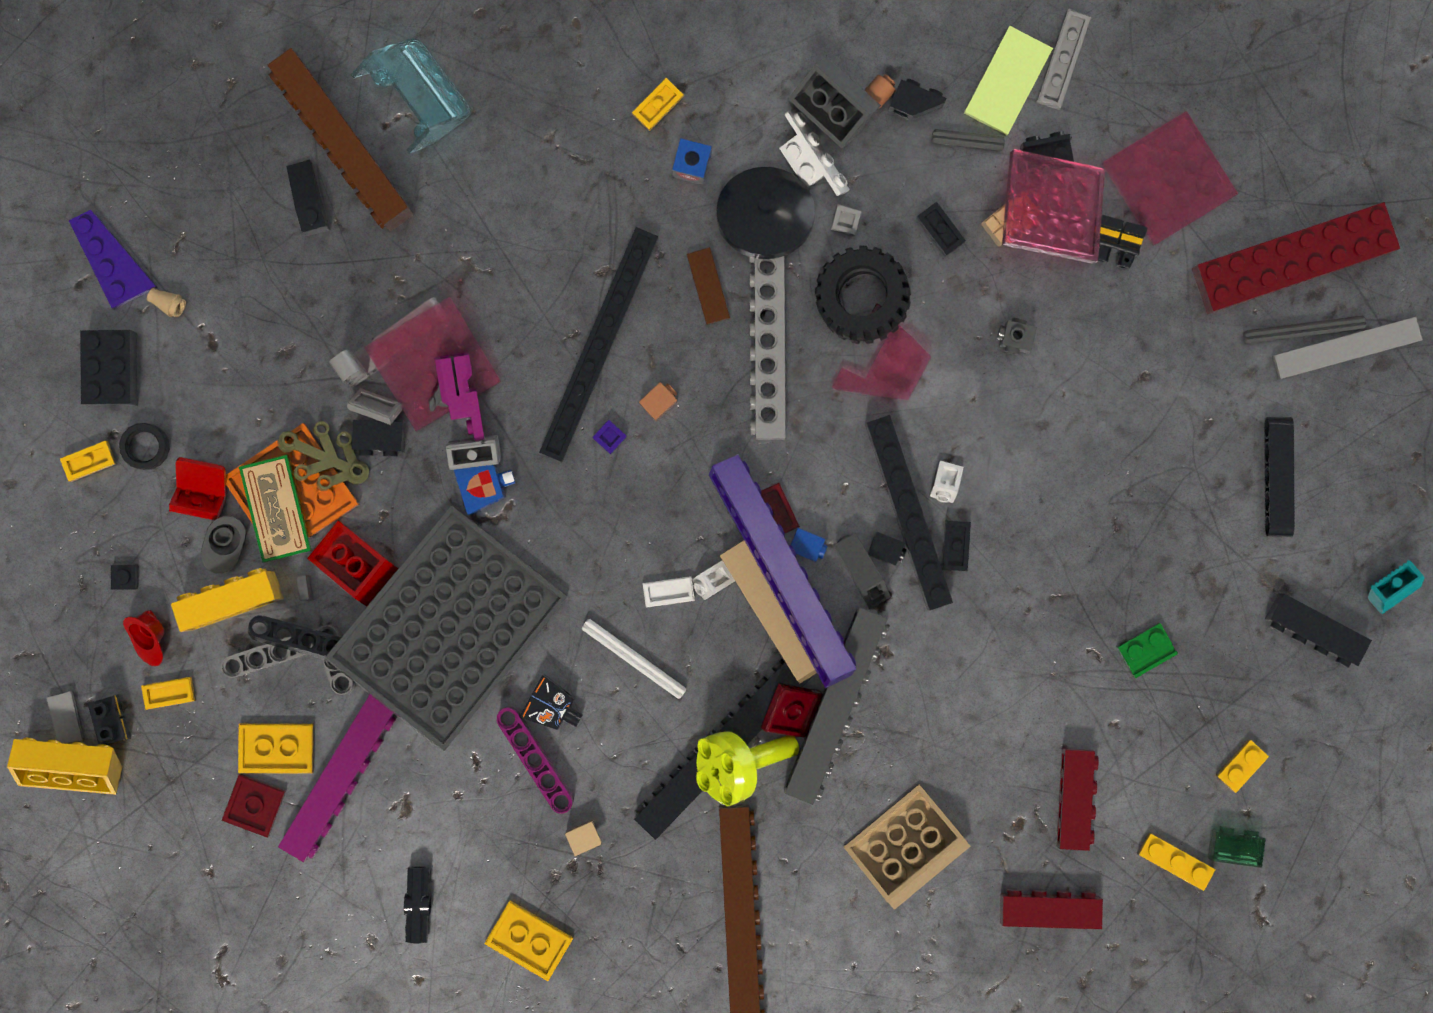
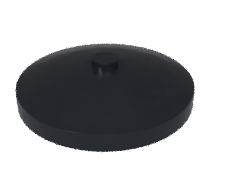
M756 167L737 174L722 189L716 208L717 224L726 242L738 252L757 259H775L794 252L809 237L815 219L814 200L807 186L794 174L775 167Z

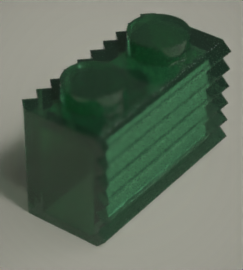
M1220 826L1219 830L1212 829L1208 859L1215 862L1262 868L1266 838L1259 836V831L1244 829V833L1234 832L1235 828Z

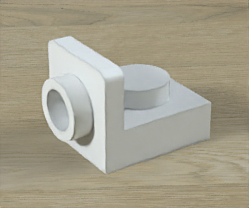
M940 461L930 497L936 498L940 502L953 503L959 490L964 467Z
M722 560L693 578L692 582L697 594L706 600L735 582Z

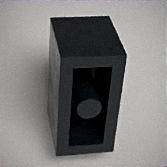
M353 420L352 450L358 451V455L373 456V451L383 452V456L398 457V452L404 453L406 423L393 421L389 425L381 421Z

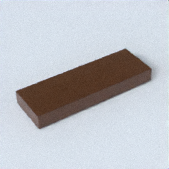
M710 247L688 253L687 258L706 325L730 319Z

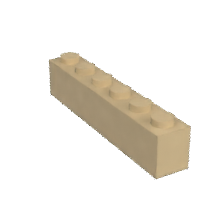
M745 541L740 542L721 554V559L796 680L802 683L817 672Z

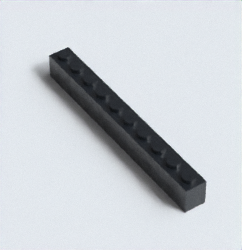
M781 658L772 667V670L775 672L769 678L764 676L755 685L758 690L752 696L746 694L738 703L740 708L734 714L730 711L720 721L723 726L717 732L713 729L707 736L728 731L738 735L748 745L762 730V723L778 684L803 687L813 676L799 683L786 662ZM697 747L688 754L686 758L689 761L683 767L678 765L669 774L672 779L666 785L661 783L652 792L654 795L653 799L649 803L644 800L635 810L637 815L634 820L655 840L702 792L696 780L698 772Z

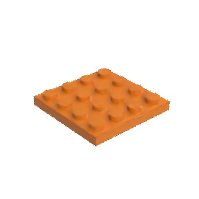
M305 423L291 431L297 435L298 440L323 451ZM285 437V438H284L285 443H287V444H292V443H293L292 438H290V437ZM275 441L240 466L288 455L294 476V470L298 465L308 466L319 461L296 450L290 453L283 452L279 449L277 441ZM240 466L226 474V485L252 523L239 470ZM334 467L310 475L304 481H299L294 477L309 538L360 505L345 482L331 486L327 491L318 489L316 483L320 476L328 475L331 477L338 474ZM297 470L299 476L303 477L306 475L305 470ZM326 479L320 480L322 486H329V482Z

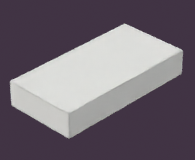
M691 576L643 583L646 608L695 601Z

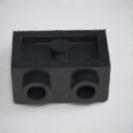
M1064 131L1049 134V138L1040 139V136L1026 138V142H1023L1020 146L1025 175L1073 167L1075 163L1070 143L1072 139L1071 134H1064Z

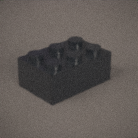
M80 330L81 405L88 407L138 406L137 333L132 330Z

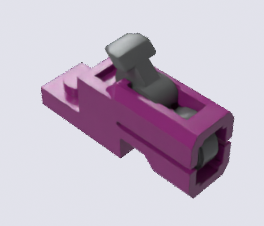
M462 352L452 354V356L449 354L434 357L438 386L435 393L428 400L430 411L433 412L438 405L449 407L451 420L470 417L471 420H466L468 435H473L475 441L485 440L476 388H469L468 379L472 376L469 353Z

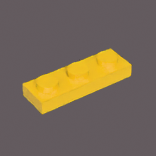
M1148 833L1137 853L1139 856L1203 891L1216 870L1151 833Z

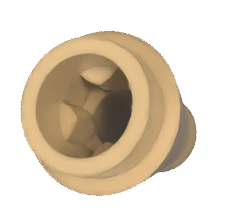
M152 288L147 295V301L154 304L169 317H179L186 306V301L179 294Z

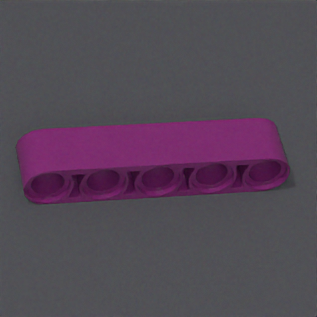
M514 707L501 709L497 714V724L554 812L559 814L568 812L574 803L573 795L525 720L520 717V712ZM509 711L514 714L515 721L512 725H507L503 722L502 715L504 712ZM523 732L528 736L527 745L521 746L516 742L517 733ZM530 754H539L542 758L541 765H531L529 762ZM546 774L552 775L555 778L554 786H545L542 782V777ZM559 795L566 796L569 801L568 806L565 808L558 807L555 802L556 797Z

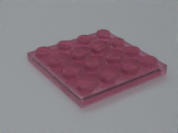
M1187 111L1102 163L1141 226L1148 227L1146 236L1153 246L1238 194Z
M1013 149L1010 152L1002 245L1095 264L1098 261L1105 169Z
M450 296L364 346L394 397L402 404L401 408L415 431L420 430L449 412V407L438 405L433 412L429 409L428 400L435 393L438 386L434 357L449 354L452 356L455 353L468 352L472 369V376L468 379L469 388H476L477 395L501 382Z

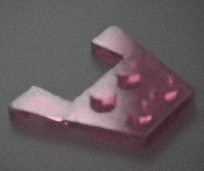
M876 303L871 314L879 310L881 305ZM898 325L899 329L894 334L892 332L887 334L888 337L865 379L842 368L832 389L909 401L931 360V356Z

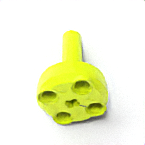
M728 731L718 732L702 738L698 741V772L696 775L698 786L702 791L707 792L712 798L725 806H732L743 802L752 796L755 791L757 769L796 756L799 753L798 741L794 736L786 735L748 748L738 735Z

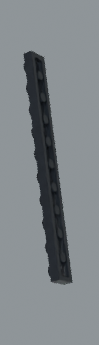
M635 227L539 453L563 462L659 238L657 235Z

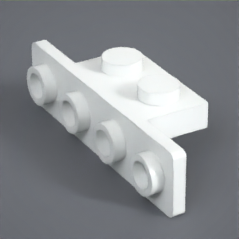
M798 109L786 112L785 117L797 135L779 149L797 177L807 188H810L825 177L837 196L847 193L850 189L847 186L846 178L838 172L834 166L833 158L821 146L819 136L812 132L808 126L806 116Z

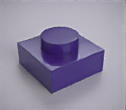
M608 420L592 438L609 454H612L627 436Z

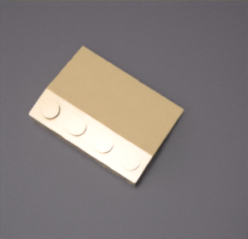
M918 785L845 845L844 849L895 910L971 846L925 790Z

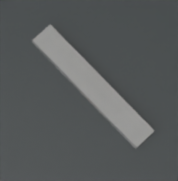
M1413 317L1277 354L1272 357L1280 380L1419 342L1423 339L1417 318Z

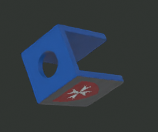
M680 138L672 169L673 177L704 185L705 171L708 159L712 155V146ZM688 152L699 155V162L696 165L691 166L685 162V155Z

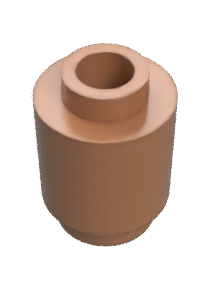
M886 74L883 77L877 75L865 88V91L881 105V108L896 92L893 87L895 82Z

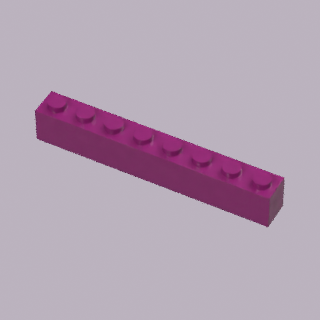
M370 694L278 848L302 862H305L308 858H314L320 848L317 845L321 836L325 838L333 826L330 824L333 816L336 815L338 817L345 807V803L342 802L347 794L351 795L357 787L358 782L355 781L360 772L364 774L369 767L371 761L368 758L372 751L377 753L384 741L381 739L384 731H390L397 720L394 718L395 714Z

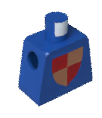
M495 464L454 469L467 515L475 514L504 499L503 487L516 484L512 470L498 473Z

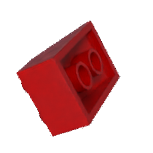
M339 520L307 558L366 607L399 569Z

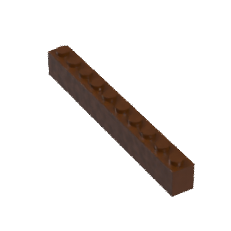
M749 805L719 806L730 1013H765V1009H760L759 1000H764L763 984L758 985V975H763L762 959L757 960V950H761V935H756L755 925H760L759 910H754V900H759L758 885H753V875H757V860H752L751 851L756 850L755 835L750 836V826H755L754 811H749Z

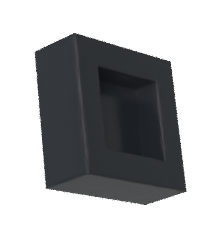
M111 565V590L138 589V565Z

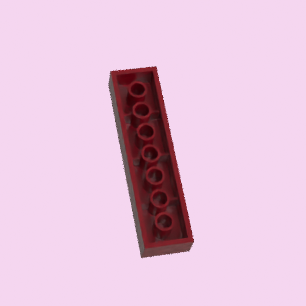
M1385 202L1198 264L1192 268L1208 315L1393 253L1401 248Z

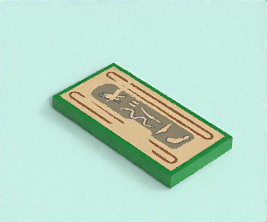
M284 455L240 466L239 470L262 563L312 551L289 456Z

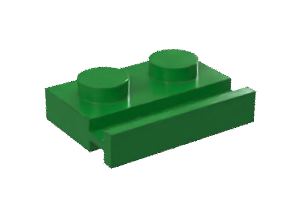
M1157 623L1116 647L1134 678L1143 675L1178 654L1161 623Z

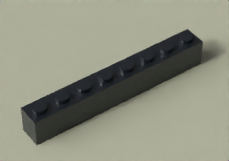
M888 415L867 422L865 427L926 609L930 611L951 604L953 601L891 416Z

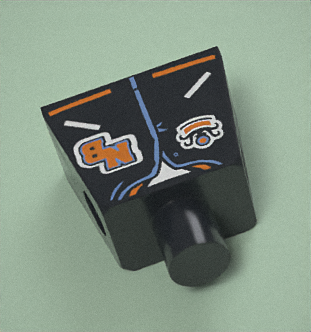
M543 674L520 717L558 730L563 721L577 727L583 714L570 708L575 698L551 678Z

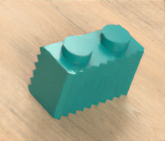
M1407 560L1398 569L1395 568L1394 572L1391 571L1390 574H1387L1378 583L1375 582V585H1371L1368 599L1383 614L1421 588L1425 577L1410 560Z

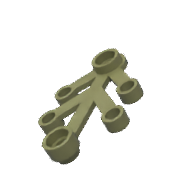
M324 421L317 422L313 428V432L319 438L324 451L298 440L297 435L291 431H285L279 436L277 444L281 451L290 453L296 450L319 461L308 466L298 465L294 470V477L297 480L304 481L310 475L333 467L343 471L331 477L328 475L320 476L316 485L321 491H327L331 486L345 481H349L352 484H361L369 476L368 466L363 461L357 460L352 450V436L348 432H340L336 438L337 445L343 449L346 461L337 457L328 435L329 425ZM323 426L326 431L324 433L318 432L317 427ZM285 437H290V438H292L293 443H292V444H287V443H285L284 438H285ZM340 437H347L348 443H342ZM353 468H359L361 470V474L355 475L353 473ZM297 470H305L306 475L303 477L299 476ZM326 479L329 482V486H322L320 480Z

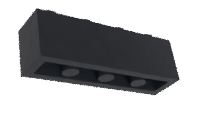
M1278 593L1265 620L1271 622L1270 627L1281 633L1284 630L1293 634V640L1303 645L1306 642L1314 645L1313 650L1326 657L1328 653L1336 657L1335 662L1346 668H1349L1350 665L1359 666L1372 642L1371 639L1284 593Z

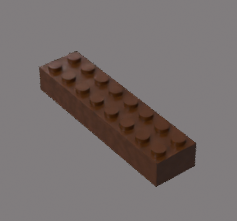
M290 48L270 62L268 67L272 72L268 75L281 91L286 90L283 96L295 111L300 109L301 112L297 115L310 131L312 129L315 130L312 135L324 150H330L327 156L339 170L343 168L344 172L341 175L353 190L356 188L359 190L355 194L367 209H373L370 215L382 229L386 227L392 232L414 216L411 209L295 51Z

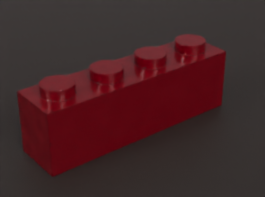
M1062 748L1056 844L1059 849L1090 851V845H1094L1095 833L1094 830H1091V820H1095L1096 806L1092 805L1093 795L1097 794V780H1094V770H1098L1099 758L1095 756V751L1090 749Z
M1008 889L1007 893H1000V924L1002 926L1102 929L1103 899L1096 896V892L1083 891L1080 896L1071 895L1070 891H1056V895H1047V891L1032 890V894H1022V890Z

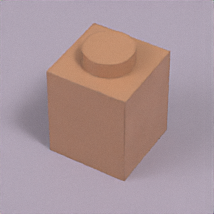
M660 382L639 401V404L657 421L678 402L675 398L677 392L668 383L664 386Z

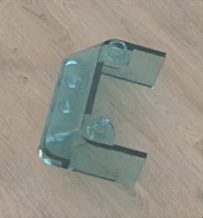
M410 38L371 51L351 74L353 79L370 74L373 81L380 86L388 87L393 85L421 122L414 128L416 140L407 148L406 151L409 154L433 145L462 124L471 114V109L424 44L417 39Z

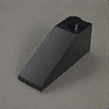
M311 160L286 166L294 206L302 233L309 237L330 231Z

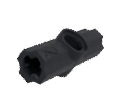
M412 866L407 868V893H405L404 915L406 916L405 942L420 944L428 942V916L431 913V894H429L430 867Z

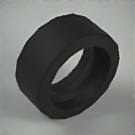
M137 423L128 427L122 434L119 442L120 454L123 460L131 467L140 470H151L160 466L167 459L170 450L169 440L165 432L159 427L148 423ZM141 432H148L154 435L159 445L155 457L148 461L137 460L130 450L132 439Z

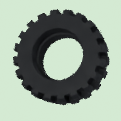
M859 245L857 250H853V247L846 248V253L840 255L838 252L833 255L834 260L831 263L826 262L823 266V273L817 277L818 285L815 287L817 309L832 333L835 332L843 340L849 339L855 344H859L860 341L872 344L874 343L873 340L879 338L882 341L887 338V334L890 332L894 334L899 329L898 325L900 322L904 323L907 317L906 312L910 309L911 292L907 276L901 264L896 262L894 257L888 252L886 254L882 253L880 248L874 247L871 250L867 246ZM869 274L878 277L886 288V299L881 308L867 316L849 314L843 308L840 301V292L844 284L857 275Z

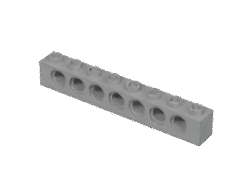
M784 256L775 259L749 257L750 263H754V272H750V287H755V297H750V312H755V321H750V336H755V346H750V361H755V370H750V385H755V395H750V408L755 410V420H751V434H755V440H785ZM763 262H770L773 264L774 270L768 274L763 273L760 270V265ZM764 286H770L774 290V295L770 298H764L760 294V289ZM765 310H769L774 314V320L765 323L761 320L760 314ZM771 335L774 338V344L771 347H764L760 342L762 336ZM765 359H770L774 362L775 368L770 372H765L761 369L760 364ZM767 383L773 385L775 389L774 394L769 397L764 396L760 390L762 385ZM765 408L772 409L775 413L774 419L771 421L763 420L761 411Z

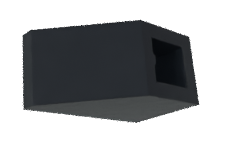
M901 79L888 111L908 120H913L943 108L947 98L943 97V93L936 89L930 88L928 91L921 88L920 83L912 79H907L906 81Z

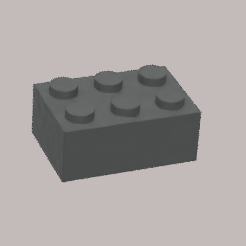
M828 56L818 61L788 98L841 148H844L854 140L881 106Z

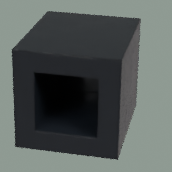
M876 532L868 555L896 566L897 562L902 563L907 549L903 548L905 542Z

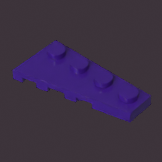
M92 210L69 220L111 308L115 309L148 293L152 288H158Z

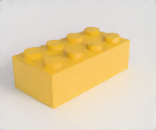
M266 568L255 569L247 572L248 577L246 578L236 576L224 580L225 585L223 586L213 584L200 589V594L190 592L177 596V602L171 603V607L179 631H193L283 600L284 597L275 571H267Z
M28 737L22 740H13L7 768L18 786L114 795L117 794L122 771L121 763L114 748L108 745L87 746L81 742L64 744L57 740L42 742Z

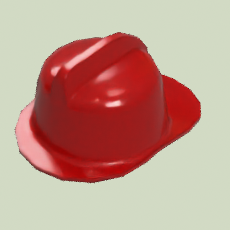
M147 610L137 617H126L123 621V626L139 657L151 666H159L163 661V653L159 644L164 636L163 625L151 610Z

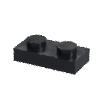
M935 202L916 217L945 257L966 242L938 202Z
M945 521L942 570L968 571L971 522Z

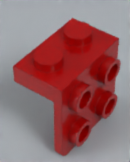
M183 457L177 458L175 463L176 490L169 503V511L210 520L219 518L226 502L225 467Z

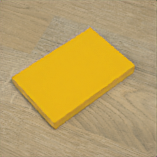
M239 723L238 773H314V723Z
M510 900L484 944L544 980L549 981L574 937Z

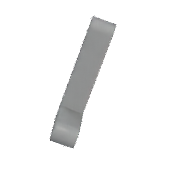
M433 297L355 353L344 350L333 357L329 363L343 383L354 387L449 319V316L438 300Z
M325 625L313 629L321 632L330 629L335 636L342 637L340 629L334 625ZM291 636L280 640L287 641L291 638ZM305 636L311 642L310 648L315 645L313 637ZM328 643L326 645L327 652L329 653L336 644ZM265 644L226 657L222 661L221 670L227 677L234 678L305 656V654L287 650L286 656L280 658L276 653V646ZM256 652H260L263 655L264 660L261 665H256L253 661V655ZM233 659L237 660L240 664V669L237 673L232 672L229 667ZM322 659L332 690L339 695L352 692L356 687V683L330 662ZM341 676L349 680V687L346 690H342L338 686V679Z

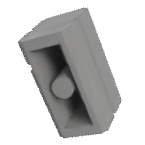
M498 435L484 437L485 440L475 441L474 438L463 439L462 442L460 440L449 441L446 445L449 469L499 464L501 461V451Z

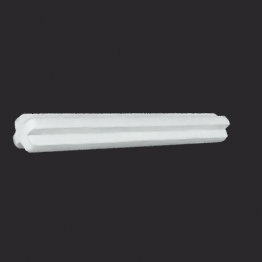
M588 619L582 626L584 632L676 698L680 699L686 692V688L591 619Z

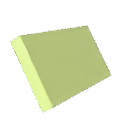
M1009 26L964 114L1007 136L1053 48Z

